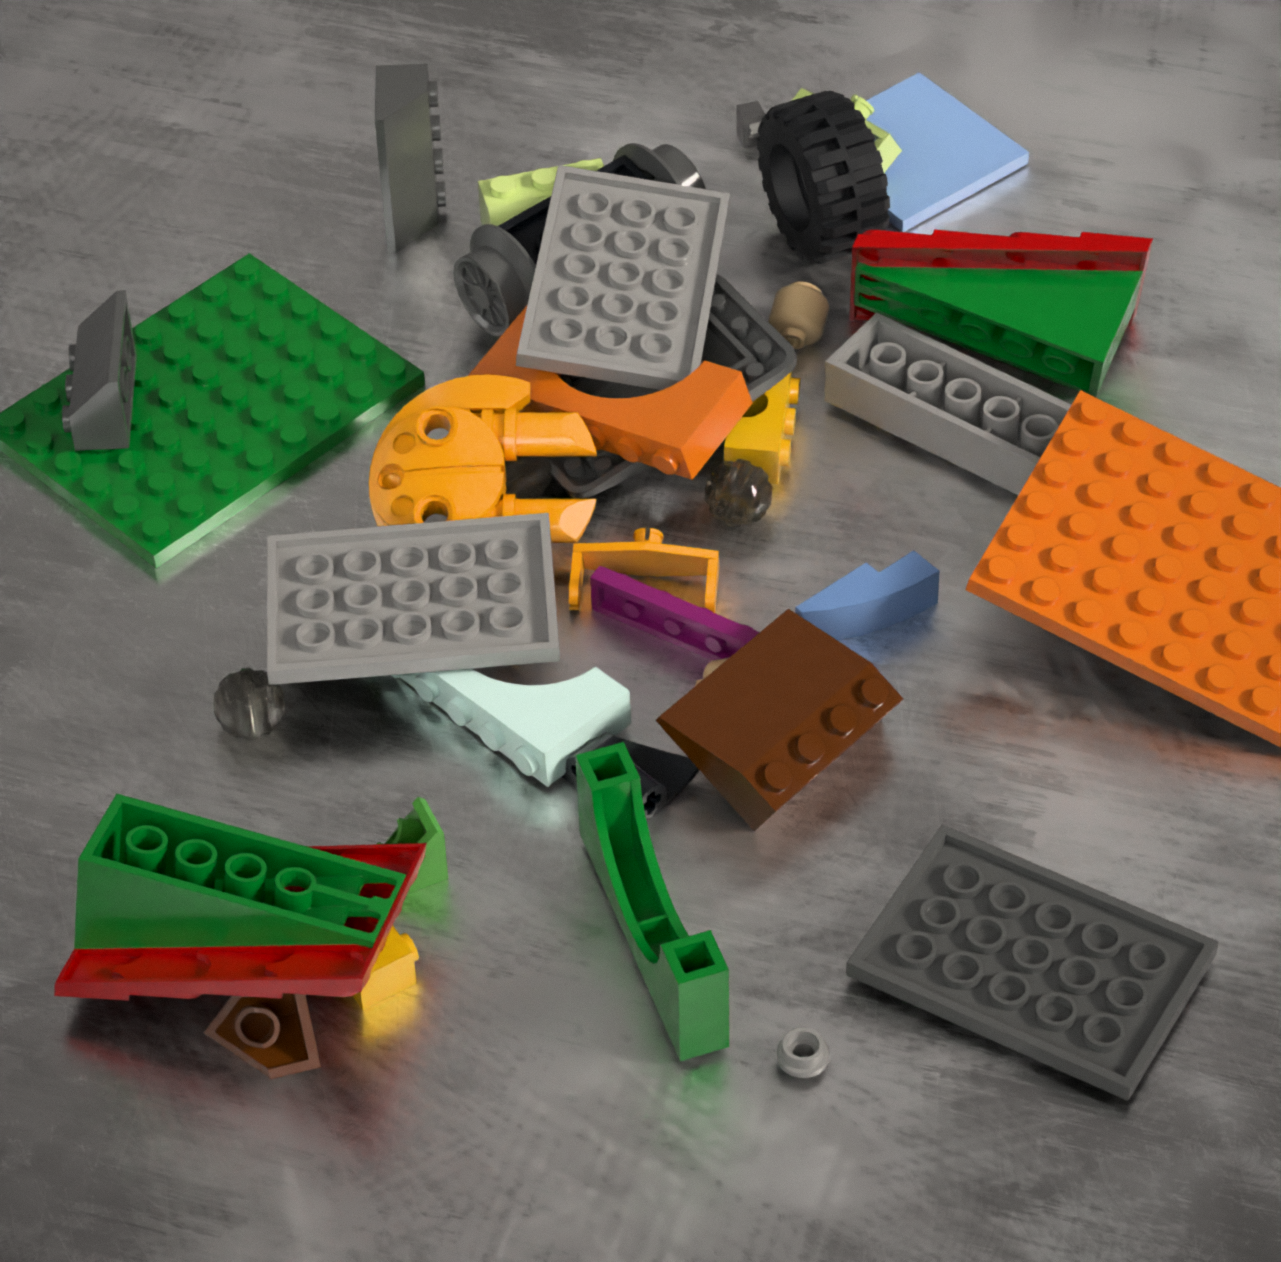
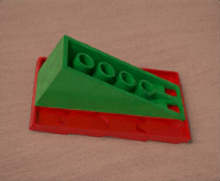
M876 229L867 230L857 235L852 246L849 321H868L877 312L896 322L903 323L1076 391L1082 390L1097 397L1127 326L1132 325L1136 316L1153 238L1081 232L1080 237L1030 232H1015L1010 236L937 229H934L932 235Z
M116 793L78 858L74 950L55 981L54 996L129 1001L130 995L183 999L197 998L203 994L282 999L283 993L335 997L353 996L358 992H362V989L369 981L370 973L377 957L386 944L387 936L395 919L402 910L403 902L411 885L417 878L419 868L425 857L427 843L303 846Z

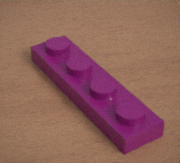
M599 566L590 577L592 610L710 660L730 658L760 633L748 625L739 624L715 614L707 608L691 604L672 596L666 591L658 590L603 566Z

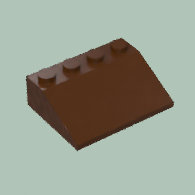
M787 609L655 721L751 829L755 831L878 724L904 698L870 661L798 614Z

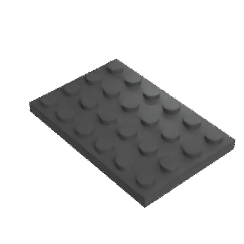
M941 824L846 962V975L1128 1101L1215 958L1219 941Z

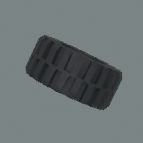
M822 91L770 108L762 118L758 128V133L760 134L757 139V149L760 156L758 158L759 170L762 172V185L769 199L768 205L771 213L775 215L778 229L787 238L789 247L792 250H796L797 256L814 264H823L851 255L852 246L858 234L873 229L886 230L885 228L889 225L890 219L887 210L890 208V197L887 195L886 189L888 186L887 176L884 174L881 164L883 160L880 151H877L875 146V138L871 129L867 128L864 116L859 110L855 109L854 103L849 98L844 97L843 94L834 91Z

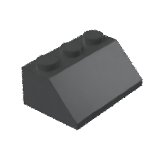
M126 290L116 291L78 326L76 344L69 345L70 370L73 371V375H66L65 379L66 397L70 405H63L62 422L64 432L72 433L75 451L129 448L137 355Z

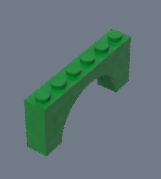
M624 742L575 755L580 836L679 1061L728 1048V966L711 930L689 936L680 921L664 883L652 845L644 811L640 776Z

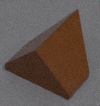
M283 993L282 999L231 996L204 1031L205 1035L254 1067L270 1080L321 1067L306 995Z

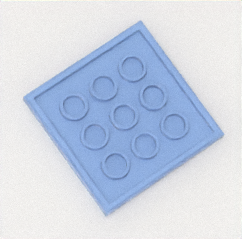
M920 72L866 100L875 110L868 117L867 121L888 132L902 150L884 173L888 181V186L886 187L887 195L890 197V208L887 210L890 216L889 223L901 232L914 227L1028 164L1029 152Z

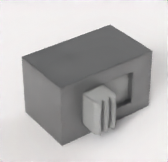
M758 101L736 105L737 136L743 148L756 146L757 139L760 136L758 128L765 113Z

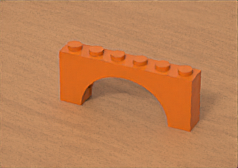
M527 305L468 375H502L530 382V402L520 412H577L588 428L596 450H604L619 455L632 463L640 462L655 467L667 475L676 474L691 480L695 478L752 405V400L741 371L705 360L690 375L676 384L651 394L631 398H604L589 395L565 383L561 379V373L516 366L517 350Z

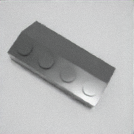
M428 64L376 66L375 129L388 254L399 252L438 225L439 207H446L445 181L437 182V174H444L443 149H435L434 141H441L440 115H432L431 107H438L437 81H429Z

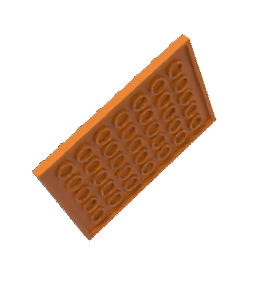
M1080 390L973 571L965 590L1281 748V487Z

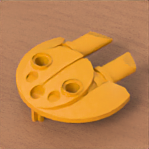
M488 374L465 376L442 382L427 389L408 402L393 417L377 443L369 472V497L376 525L378 527L424 523L429 516L434 514L444 515L447 517L446 521L549 513L551 543H577L591 520L596 506V499H516L515 494H506L505 461H517V457H597L591 434L577 412H520L530 402V382L508 376ZM437 428L449 431L447 436L438 440L427 436L430 431Z

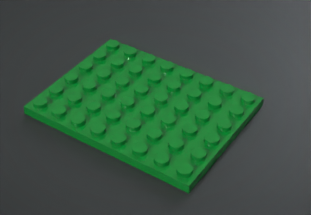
M249 253L132 328L137 361L129 448L75 451L72 433L64 432L62 422L63 405H70V402L67 401L65 388L66 375H73V371L69 368L0 412V451L157 569L425 385L424 371Z

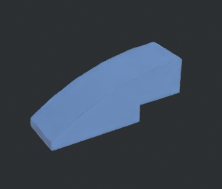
M914 550L880 572L866 562L796 606L795 613L837 641L859 637L896 625L938 603L940 571Z

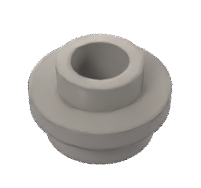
M807 1027L792 1029L778 1044V1064L785 1073L793 1077H814L823 1072L829 1063V1046L821 1034L814 1029ZM798 1055H808V1057H799Z

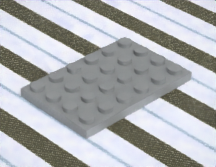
M558 165L517 350L516 366L657 390L668 388L690 375L701 365L730 193Z
M549 513L267 535V676L269 685L560 661Z

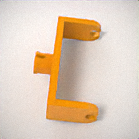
M639 528L634 531V542L573 543L568 598L569 610L579 611L584 569L596 570L599 566H603L617 573L644 577L707 576L705 608L716 613L719 553L716 550L662 544L664 535L661 531L650 528L649 540L645 538L646 528Z

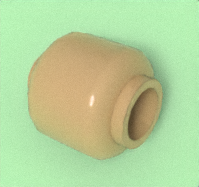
M803 281L792 282L776 292L768 322L794 349H801L804 345H813L822 338L829 311V303L817 286Z

